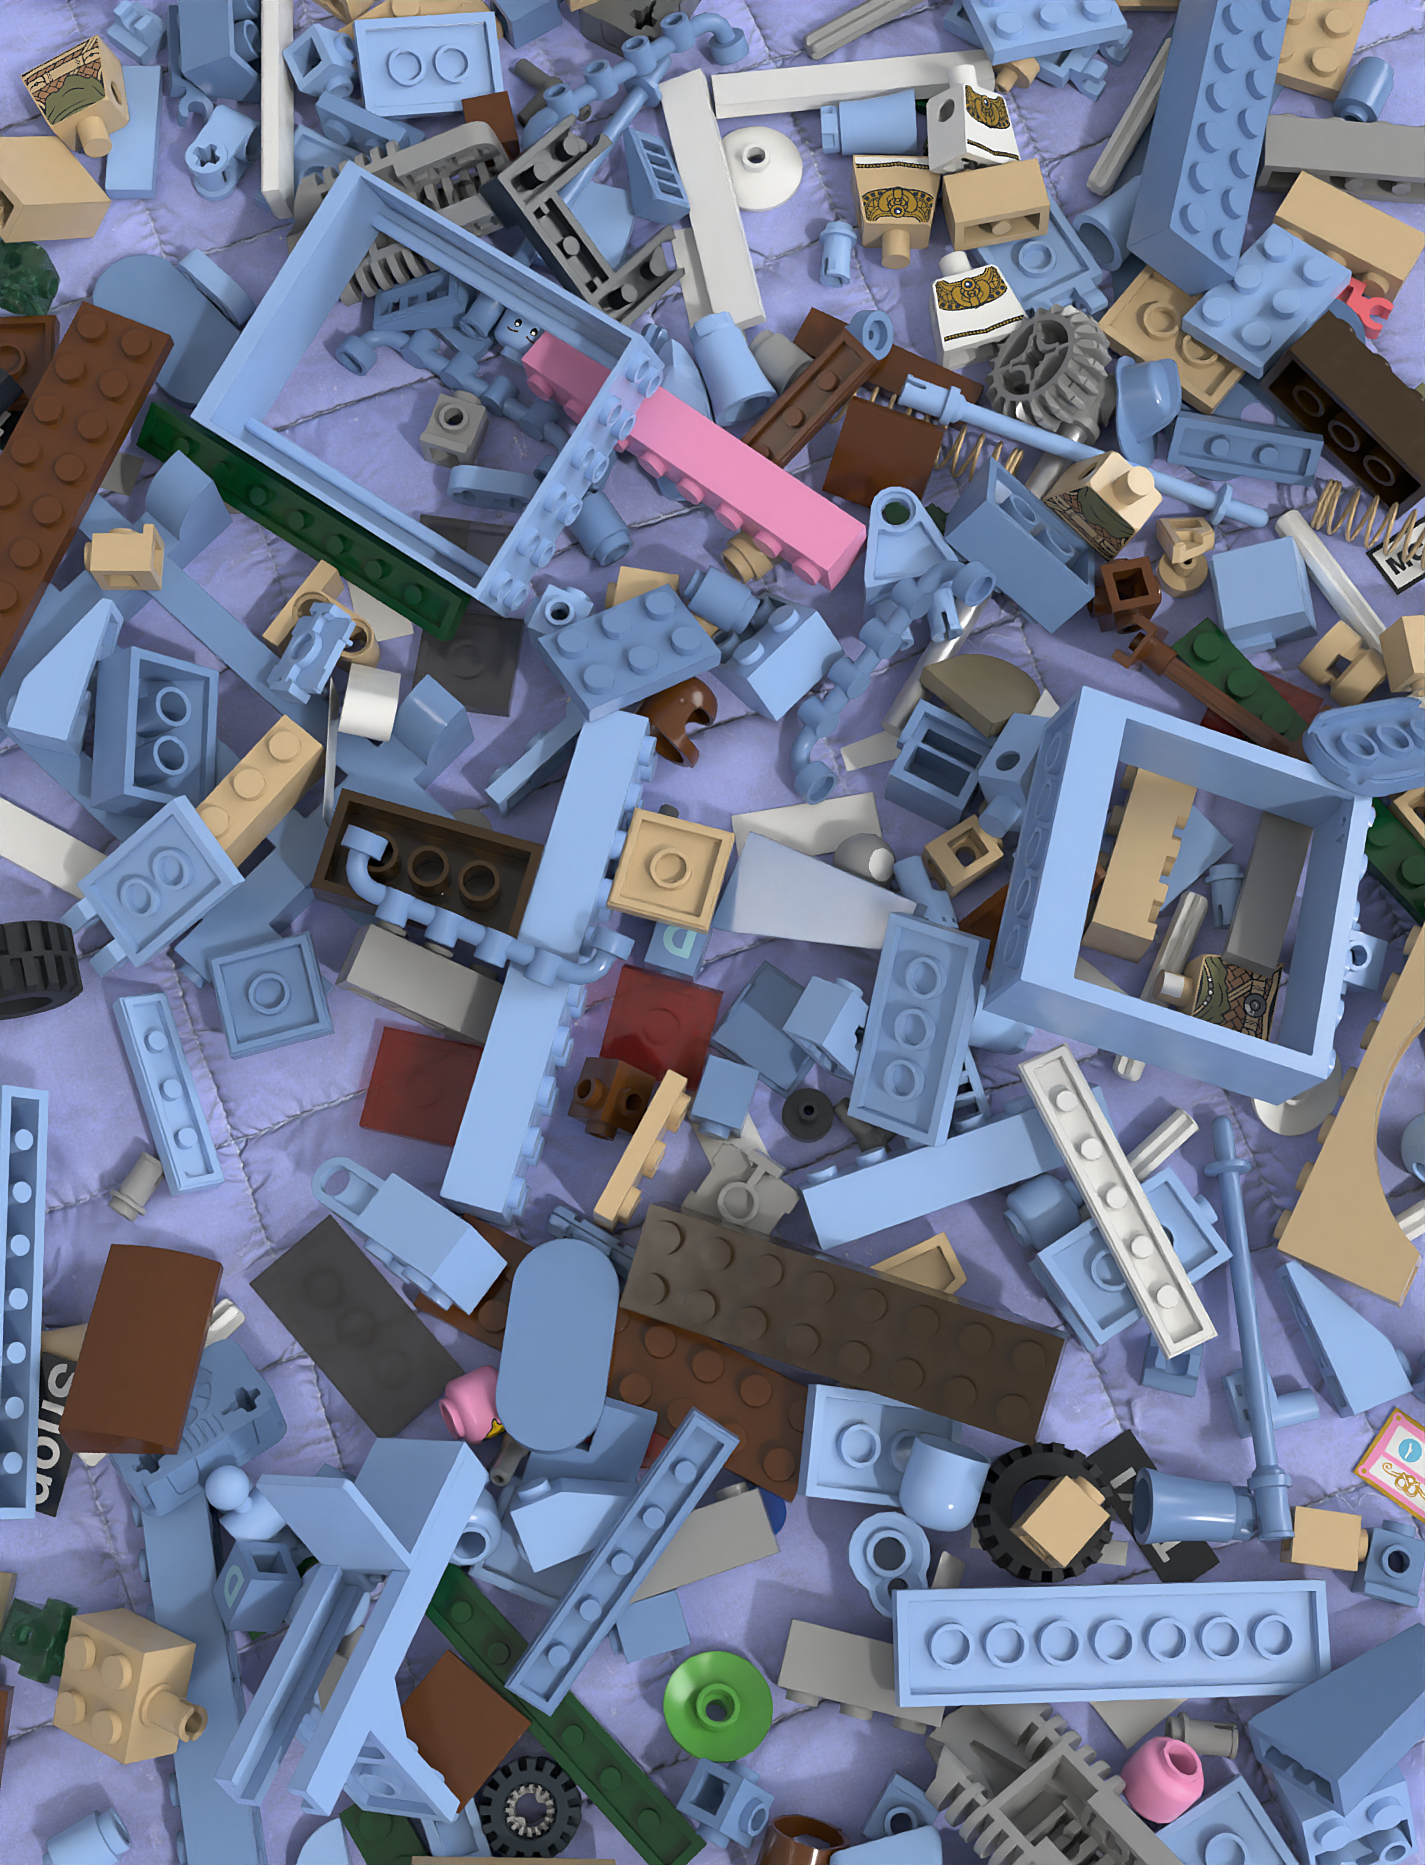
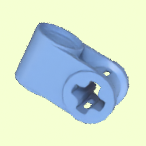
M223 104L217 106L212 111L206 125L185 153L187 166L195 174V189L202 198L209 201H221L228 198L234 192L237 184L249 167L261 155V122Z

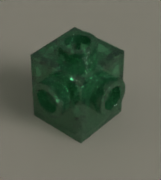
M1 239L0 308L19 315H47L61 281L47 251L30 241L5 243Z
M51 1597L47 1598L45 1604L14 1598L0 1632V1655L21 1664L18 1674L28 1679L49 1684L52 1675L61 1677L72 1616L77 1615L79 1607Z

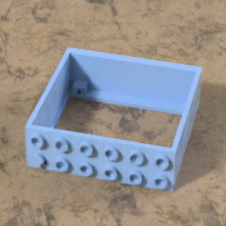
M1083 685L1043 727L982 1010L1276 1106L1320 1084L1330 1076L1336 1061V1052L1332 1049L1335 1028L1340 1023L1344 1012V1001L1340 999L1343 979L1347 975L1352 962V952L1348 950L1351 930L1355 926L1360 913V904L1356 901L1359 882L1365 874L1368 857L1364 854L1367 830L1370 826L1372 827L1375 819V809L1371 807L1373 797L1355 794L1339 787L1323 776L1312 764ZM1118 761L1314 828L1278 1044L1073 978Z

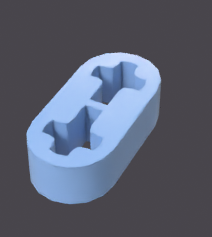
M194 248L177 263L178 270L233 325L240 327L254 314L256 306L248 294L199 249Z
M458 465L451 469L447 495L455 502L468 506L523 513L541 483L536 478L519 472Z

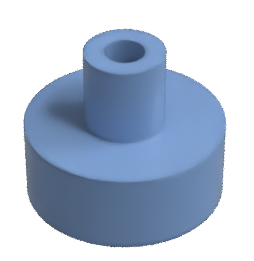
M861 310L853 316L850 324L845 326L877 360L883 359L889 353L893 344L894 331L891 319L884 311Z

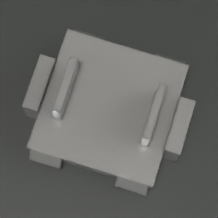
M723 1143L712 1159L716 1164L697 1192L691 1190L681 1206L770 1235L784 1213L790 1214L801 1197L797 1189L781 1179L786 1168L761 1150L754 1148L747 1155L733 1144Z

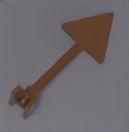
M1142 615L1136 622L1138 626L1148 633L1144 635L1142 632H1139L1128 647L1133 651L1132 654L1120 649H1116L1112 654L1111 658L1126 669L1140 672L1145 666L1158 677L1164 674L1261 747L1312 764L1302 744L1303 734L1306 729L1295 742H1290L1177 659L1178 652L1163 642L1169 631L1154 620ZM1324 705L1317 714L1332 708L1329 705Z

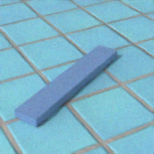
M692 1406L504 1680L505 1688L551 1717L740 1442L737 1435Z

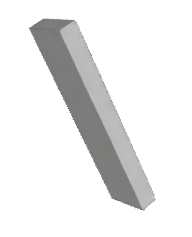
M1262 810L1220 960L1270 978L1275 972L1313 827Z

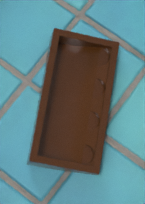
M111 1244L58 1428L71 1453L178 1454L224 1270L220 1262L164 1248Z

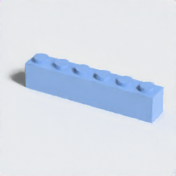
M1087 1082L1119 1143L1100 1085ZM1028 1094L1004 1102L1002 1104L1003 1112L986 1119L981 1111L954 1120L956 1129L948 1131L945 1146L934 1148L906 1137L904 1138L906 1146L889 1153L886 1152L885 1146L866 1150L855 1156L856 1164L837 1170L835 1164H828L815 1168L805 1174L807 1181L797 1184L796 1187L799 1191L815 1243L824 1251L1065 1165L1031 1096Z

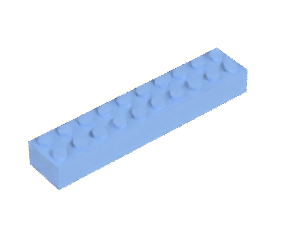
M620 710L590 723L584 718L517 940L547 950L578 964L587 963L594 957L597 950L588 946V942L595 925L600 926L601 922L610 923L614 910L607 908L608 897L635 807L639 809L644 808V800L641 799L642 782L651 783L657 765L658 754L654 753L657 738L650 736L649 718ZM512 960L439 1195L451 1212L462 1215L467 1213L480 1220L511 1228L514 1215L519 1217L524 1215L531 1189L529 1186H526V1174L529 1165L537 1167L540 1162L545 1144V1137L541 1136L542 1120L544 1116L552 1117L560 1092V1087L555 1086V1076L558 1066L563 1068L568 1066L574 1045V1038L570 1037L571 1022L573 1018H582L589 992L588 989H584L585 984L567 983L557 978L553 988L536 983L523 977L527 966Z

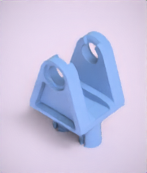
M900 486L881 490L874 497L871 505L863 588V617L865 622L874 617H880L885 622L898 607L891 600V592L895 585L903 578L912 577L918 582L922 575L933 565L943 561H958V558L944 540L943 535L918 497L909 489ZM891 502H900V505L908 509L910 517L903 524L891 525L887 520H883L881 515L885 506ZM953 581L945 582L933 594V604L926 613L931 630V639L934 642H944L943 633L946 630L949 641L963 634L954 602L956 595L953 594L951 589ZM908 626L901 635L900 651L906 650L914 644V639Z

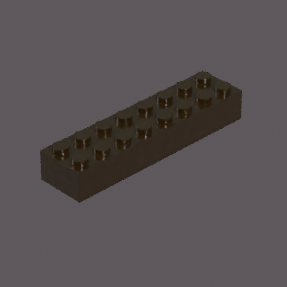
M667 1201L649 1204L619 1305L622 1308L1033 1446L1040 1437L1070 1336L1068 1332L738 1224L726 1222Z

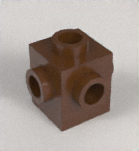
M1145 556L1130 560L1127 558L1115 559L1101 565L1095 574V597L1086 605L1089 615L1092 618L1097 617L1101 633L1117 630L1118 634L1137 632L1142 630L1136 624L1139 618L1143 615L1151 619L1161 603L1162 593L1159 580L1156 575H1153L1149 557Z
M586 1056L579 1080L574 1087L573 1099L567 1115L585 1123V1133L603 1140L614 1141L616 1134L633 1136L647 1111L656 1077L621 1060Z

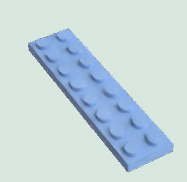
M1325 1579L892 1589L895 1705L898 1707L1292 1695L1331 1673Z

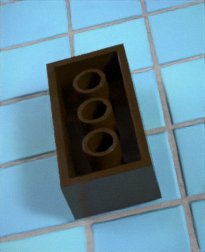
M1328 310L1286 351L1260 381L1258 386L1305 432L1323 435L1324 443L1322 449L1371 497L1374 498L1379 495V504L1387 512L1393 503L1398 502L1399 506L1395 520H1398L1425 497V398L1417 390L1405 385L1392 372L1390 364L1384 357L1373 353L1356 337L1353 327L1348 322L1337 318Z
M342 788L311 884V889L317 900L373 916L376 913L378 906L357 895L348 882L346 863L350 849L342 846L341 842L348 825H353L388 840L381 860L378 861L370 858L368 861L367 870L371 879L518 939L545 850L544 845ZM409 918L406 922V925L426 930L428 927Z

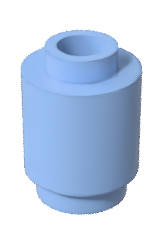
M109 1808L102 1813L95 1810L47 1839L48 1852L42 1856L44 1865H115L122 1860V1853L132 1848V1842L122 1819L113 1808Z

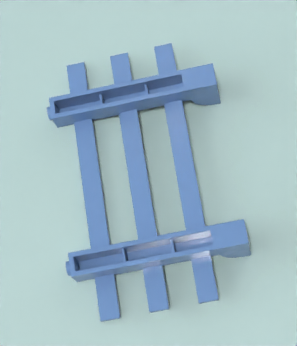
M180 450L175 452L165 462L153 478L145 498L146 512L136 522L131 524L101 495L96 493L78 528L92 542L93 533H109L110 530L115 528H127L143 533L144 524H154L165 544L162 590H102L92 573L87 572L86 569L61 592L50 583L0 677V743L6 737L11 738L121 843H124L151 818H134L90 808L93 759L82 749L79 757L22 744L7 727L8 723L6 721V710L9 700L14 694L18 695L23 679L102 598L113 600L124 618L122 627L153 598L281 716L287 715L322 744L327 752L329 703L319 694L308 693L311 696L307 704L289 703L271 692L266 681L274 665H278L281 659L183 571L233 521L214 481ZM116 644L113 654L123 649ZM427 674L413 688L397 710L389 743L383 741L376 747L366 737L338 731L336 766L348 777L334 789L333 815L341 790L344 788L456 820L425 789L475 740L465 706ZM339 713V715H338V726H339V720H340V715H341L340 713ZM217 736L214 789L242 760ZM324 800L306 818L293 807L265 837L275 849L244 878L245 881L207 912L201 918L202 921L174 948L185 961L178 969L200 990L207 983L214 989L208 958L282 939L283 937L280 934L316 899L311 889V884L328 834V828L323 818ZM339 906L360 927L370 923L376 925L378 921H384L373 915ZM321 974L327 997L335 987Z

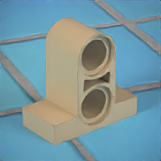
M322 559L262 635L267 647L281 659L293 637L291 633L299 618H303L304 615L311 616L309 610L314 602L333 603L351 616V620L356 623L349 640L362 639L367 641L365 646L355 653L346 652L343 649L336 666L347 673L350 671L351 662L375 668L380 661L381 654L371 625L364 618L336 601L345 587L338 570Z

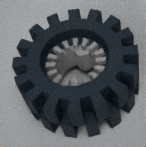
M525 1756L509 1762L492 1776V1779L483 1791V1800L479 1809V1816L482 1815L483 1821L481 1828L483 1834H487L491 1841L489 1845L496 1852L497 1850L505 1854V1857L553 1858V1856L559 1852L561 1853L568 1846L576 1834L582 1817L581 1793L579 1794L576 1787L577 1784L558 1763L548 1760L549 1758ZM535 1793L536 1801L546 1804L547 1815L540 1824L528 1825L526 1816L517 1815L516 1805L522 1795Z

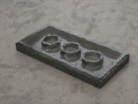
M331 1214L249 1283L378 1438H395L445 1394V1387L450 1380L466 1374Z

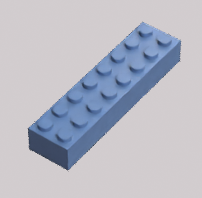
M1180 0L1126 248L1190 297L1235 279L1291 0Z

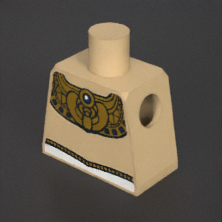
M853 155L851 191L861 245L865 248H882V265L886 268L902 269L910 264V249H924L929 245L942 174L930 171L928 156Z

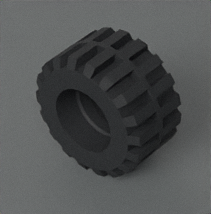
M41 920L0 924V1020L20 1018L55 1009L70 1002L83 992L74 938L70 927L61 923Z
M1036 1442L1033 1446L1024 1445L1017 1447L996 1459L988 1470L975 1516L972 1519L974 1529L977 1528L980 1536L978 1542L983 1551H987L993 1558L991 1561L1000 1569H1005L1011 1573V1576L1018 1579L1039 1583H1054L1071 1577H1077L1086 1572L1085 1569L1088 1566L1096 1564L1103 1556L1101 1551L1105 1544H1110L1114 1533L1110 1531L1111 1521L1116 1520V1508H1111L1109 1497L1113 1496L1110 1485H1105L1100 1477L1103 1472L1096 1464L1091 1465L1087 1462L1085 1454L1077 1449L1069 1450L1064 1448L1065 1444ZM1066 1475L1070 1479L1076 1480L1081 1476L1104 1496L1105 1500L1100 1506L1110 1516L1065 1568H1050L1009 1530L1014 1524L1012 1519L1013 1498L1023 1485L1033 1480L1044 1479L1052 1481Z

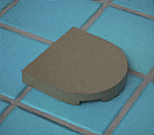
M963 654L924 666L919 679L927 689L986 738L1000 734L1014 713L1031 715L1040 699V691L1037 684L1026 672L1005 660L983 654Z

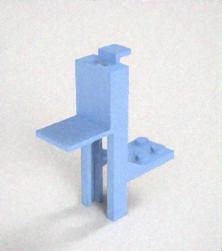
M377 1438L354 1484L346 1478L261 1474L256 1487L321 1563V1566L213 1777L237 1804L260 1807L295 1736L306 1749L287 1789L292 1795L304 1798L300 1808L305 1813L330 1816L343 1789L363 1811L452 1822L460 1801L444 1784V1776L425 1762L418 1754V1746L407 1738L395 1675L483 1488L487 1487L490 1481L489 1472L465 1441ZM388 1575L389 1578L322 1714L317 1689L364 1593L373 1592L378 1583H383Z

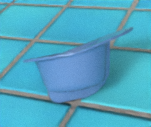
M1124 355L1117 359L1114 368L1117 389V437L1126 460L1149 467L1156 455L1158 431L1176 419L1177 414L1182 408V390L1178 367L1174 360L1168 358L1137 363L1132 357Z

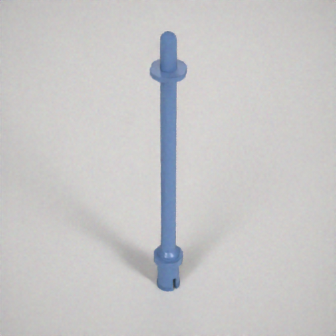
M670 55L659 60L656 69L648 75L641 77L633 76L623 83L628 94L600 132L609 137L613 144L558 192L569 210L642 106L656 107L660 103L662 94L658 84L671 66L672 60ZM526 237L512 258L529 268L538 252ZM479 291V296L466 315L461 318L459 326L472 339L484 341L490 329L497 322L501 314L506 311L507 307Z
M1221 1115L1215 1117L1211 1125L1216 1162L1206 1164L1203 1169L1206 1176L1218 1178L1228 1249L1233 1255L1229 1258L1256 1461V1468L1252 1472V1477L1247 1479L1248 1491H1254L1259 1540H1285L1295 1538L1287 1491L1288 1488L1293 1486L1291 1475L1285 1474V1470L1278 1465L1239 1177L1251 1171L1252 1167L1250 1161L1237 1159L1232 1122L1227 1116Z

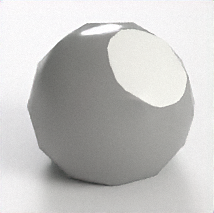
M858 833L840 843L834 853L832 865L886 888L895 876L892 866L897 862L894 851L882 838L876 834Z

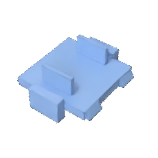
M314 602L309 610L312 616L304 615L303 618H299L291 633L293 635L278 665H274L266 681L269 685L268 689L285 702L307 704L311 696L308 693L326 695L328 690L324 686L344 647H351L353 644L349 638L356 623L351 620V616L333 603Z

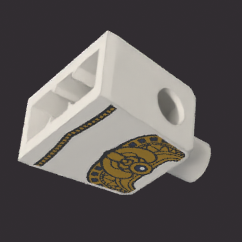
M959 65L951 68L947 72L949 89L930 98L926 104L930 171L946 176L961 170H977L1003 165L1008 161H1021L1007 104L1003 96L978 87L974 66Z
M952 252L944 256L939 262L944 278L937 279L931 283L928 302L938 365L951 371L997 357L999 350L996 345L1005 343L1010 337V333L1021 326L1023 316L1028 318L998 266L990 264L971 269L965 252Z

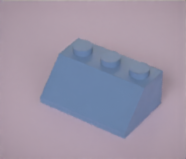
M178 0L179 12L176 15V21L180 31L181 48L178 63L184 77L192 81L210 97L261 104V0Z
M990 456L981 465L947 515L944 540L948 543L958 560L962 562L967 560L969 562L980 561L996 575V584L993 590L997 593L1004 592L1017 603V607L1025 619L1032 624L1040 623L1052 634L1095 597L1096 551Z
M130 646L98 662L90 808L134 818H152L174 798L185 795L194 809L214 790L219 670Z

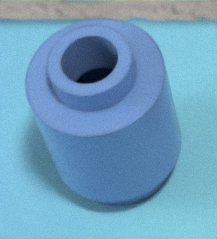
M1372 56L1364 57L1359 63L1353 65L1332 106L1334 116L1345 121L1367 123L1378 121L1394 87V71L1391 65L1383 59Z
M586 491L581 499L583 501L582 509L576 520L568 527L590 559H597L601 566H608L623 558L632 549L633 542L629 538L631 531L604 492L593 494L592 491Z
M712 565L708 567L705 573L696 569L682 593L683 596L689 599L686 607L690 612L726 633L731 629L741 634L760 603V599L751 595V588Z

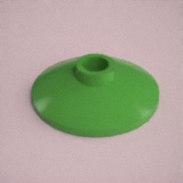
M708 1651L687 1659L673 1672L664 1692L663 1716L670 1735L685 1752L699 1760L704 1757L715 1763H729L748 1756L762 1743L772 1722L773 1700L765 1678L753 1664L729 1652ZM710 1705L720 1706L725 1712V1718L720 1721L711 1720L706 1714V1708Z

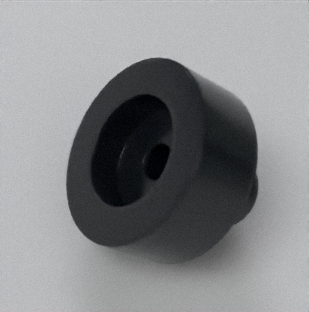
M804 1088L795 1091L786 1099L782 1109V1124L785 1131L793 1139L804 1143L816 1142L826 1136L832 1127L834 1119L833 1105L829 1098L821 1091ZM807 1110L811 1111L812 1115H806L804 1112Z

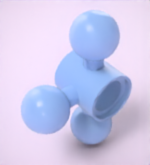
M232 1465L218 1467L208 1476L205 1484L206 1497L220 1513L224 1514L219 1522L237 1541L286 1543L290 1552L292 1547L304 1544L298 1536L291 1533V1528H283L287 1524L260 1490L253 1486L251 1480L242 1469Z

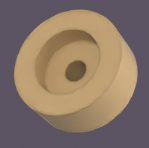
M1034 57L993 65V70L998 74L995 79L994 89L1003 95H1007L1013 86L1022 89L1029 88L1040 71L1038 62Z
M1164 553L1156 569V576L1161 589L1166 594L1175 598H1187L1195 595L1205 582L1208 574V563L1203 554L1181 563H1172L1167 554Z

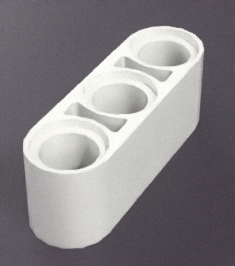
M351 662L338 731L389 743L398 704L401 674Z

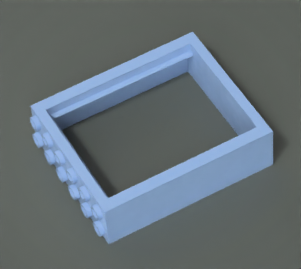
M348 160L190 417L496 613L507 618L511 610H517L524 603L529 593L528 583L537 569L545 567L551 560L556 549L555 540L564 526L571 525L578 517L583 505L581 499L591 483H597L605 474L610 461L608 456L618 440L623 441L632 431L636 422L635 413L645 397L650 398L659 388L663 379L662 370L665 365L642 335ZM380 231L612 371L490 566L262 423Z

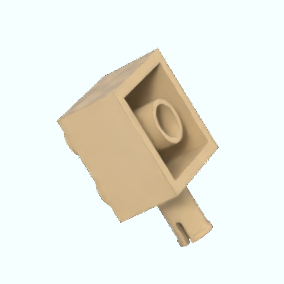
M126 1608L72 1616L52 1725L124 1765L176 1753L179 1739L187 1743L189 1740L195 1741L202 1735L208 1722L206 1709L186 1700L196 1643Z

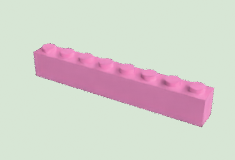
M547 331L541 335L521 358L528 377L526 383L531 391L544 401H549L552 398L561 404L565 413L577 424L580 423L612 372ZM659 386L653 396L650 398L645 397L635 413L636 422L632 431L623 441L618 440L613 448L620 453L625 449L638 458L642 468L653 477L660 479L662 476H665L676 484L678 492L689 502L695 505L702 502L714 510L716 518L728 529L736 532L740 528L753 537L754 544L767 556L776 558L779 555L792 564V569L797 576L810 585L814 586L818 582L829 591H832L867 549L868 541L864 524L661 386Z

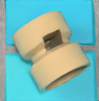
M1342 620L1325 634L1297 668L1318 687L1329 685L1331 687L1330 697L1342 707L1363 704L1387 678L1383 655L1375 648L1364 650L1362 648L1363 638ZM1341 657L1351 662L1343 673L1335 666Z

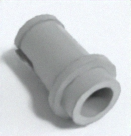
M145 1152L140 1154L139 1160L118 1190L111 1189L109 1192L112 1198L107 1206L131 1222H134L138 1215H145L147 1211L143 1207L165 1177L161 1162Z
M1180 1712L1177 1717L1169 1716L1167 1718L1165 1736L1185 1742L1196 1754L1235 1759L1238 1751L1239 1733L1235 1722L1229 1721L1227 1723L1189 1719L1186 1712Z

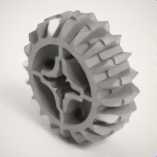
M1055 303L1049 310L1039 307L1034 318L1031 319L1023 316L1021 326L1010 333V337L1005 343L996 345L999 354L988 362L992 372L984 379L989 386L986 396L997 413L1044 430L1048 429L1056 432L1061 421L1072 424L1074 414L1079 409L1087 411L1085 403L1091 396L1100 395L1096 386L1098 382L1108 377L1104 367L1112 360L1107 352L1110 342L1099 328L1098 322L1072 305L1062 307Z

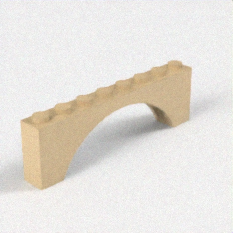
M1425 923L1423 927L1414 925L1409 933L1403 949V954L1409 956L1401 974L1393 972L1385 986L1381 1001L1388 1003L1380 1022L1371 1019L1360 1043V1048L1366 1050L1358 1069L1350 1066L1347 1070L1338 1095L1345 1097L1337 1116L1329 1113L1325 1118L1317 1137V1142L1322 1144L1323 1147L1315 1164L1307 1161L1301 1170L1295 1186V1190L1301 1192L1294 1211L1288 1209L1283 1211L1273 1235L1274 1238L1280 1240L1277 1250L1281 1255L1296 1260L1305 1266L1399 1308L1402 1307L1422 1263V1257L1405 1236L1386 1201L1377 1162V1132L1380 1111L1390 1079L1404 1053L1425 1028Z

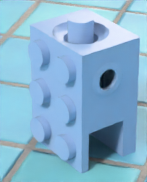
M1168 1166L1140 1185L1192 1285L1233 1256L1211 1225L1218 1220L1211 1204L1201 1194L1192 1198L1171 1166ZM1093 1217L1037 1253L1035 1259L1027 1264L1087 1353L1143 1317Z

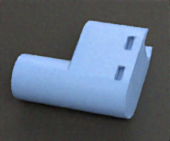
M921 856L908 857L895 863L892 868L901 894L928 906L924 917L928 918L929 921L959 930L958 919L948 892L932 889Z
M1265 1365L1274 1430L1320 1418L1318 1403L1311 1388L1276 1396L1270 1373ZM1240 1368L1233 1370L1231 1375L1225 1376L1221 1380L1236 1432L1241 1439L1251 1437L1252 1431L1244 1370Z

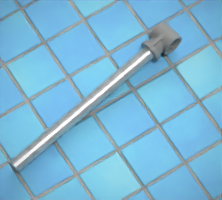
M1106 371L1108 377L1098 382L1096 386L1100 395L1091 396L1085 403L1087 411L1079 409L1074 414L1072 424L1061 421L1056 432L1057 435L1088 446L1095 444L1100 435L1099 426L1106 427L1116 413L1117 389L1115 375ZM1045 451L1024 486L1042 501L1073 461ZM994 590L982 603L974 607H969L958 597L954 602L963 634L949 641L946 630L943 633L944 642H934L931 639L882 720L881 726L884 730L899 738L920 698L929 702L933 693L919 681L923 667L957 655L995 592Z

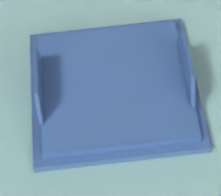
M764 960L705 1039V1042L733 1062L760 1070L759 1080L787 1099L795 1092L816 1063L809 1054L782 1030L806 988Z

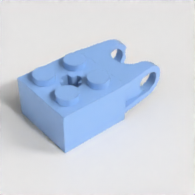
M339 1156L325 1161L317 1168L312 1177L311 1189L313 1196L325 1208L342 1219V1222L349 1230L365 1241L362 1247L384 1263L383 1266L406 1284L413 1283L422 1290L421 1293L445 1311L454 1304L470 1315L508 1264L469 1223L393 1172L384 1181L350 1158ZM338 1171H348L350 1181L347 1188L338 1195H327L325 1186L329 1177Z

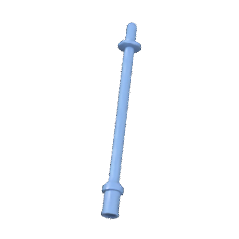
M911 374L907 375L897 402L898 405H904L937 417V423L948 426L949 422L955 423L960 420L1076 463L1105 453L1099 449L969 403L964 395L960 394V388L951 385L948 390L915 378ZM1126 460V461H1127L1131 466H1133V467H1136V466L1145 467V466H1143V465H1140V464L1134 463V462H1132V461ZM1145 467L1154 477V488L1161 494L1208 510L1209 523L1211 525L1217 526L1224 516L1255 528L1264 527L1269 520L1265 510L1231 498L1233 487L1228 483H1224L1217 492Z

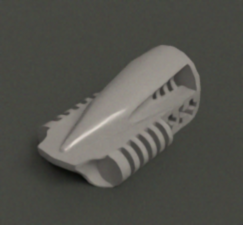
M475 121L460 125L403 150L398 142L393 139L386 142L387 157L379 146L370 149L372 163H370L364 153L354 156V163L478 238L504 228L501 221L477 190L510 162L495 132L485 122ZM493 158L495 166L487 168L485 161ZM347 159L339 162L338 168L340 173L347 163ZM332 166L323 169L324 182L316 172L301 178V184L297 188L294 200L293 215L295 223L286 236L289 255L339 176ZM476 166L477 172L470 174L468 169ZM459 174V178H456L454 180L451 179L452 177ZM380 231L340 295V299L348 307L362 301L361 288L369 298L377 295L378 287L376 280L384 291L392 289L394 283L391 274L401 285L409 282L410 278L407 267H409L415 278H419L425 275L423 261H425L432 272L441 267Z
M1049 1703L964 1705L948 1714L942 1720L941 1728L936 1727L925 1742V1746L937 1766L936 1778L926 1790L925 1798L938 1812L949 1807L945 1814V1820L952 1827L963 1823L959 1830V1835L966 1843H970L978 1838L973 1850L980 1858H985L994 1852L988 1865H1183L1177 1856L1119 1797L1126 1786V1782L1119 1775H1115L1104 1782L1111 1771V1767L1104 1760H1099L1090 1767L1096 1757V1751L1087 1744L1076 1751L1082 1741V1737L1075 1730H1070L1062 1735L1067 1727V1722L1060 1715L1049 1719L1053 1712V1707Z

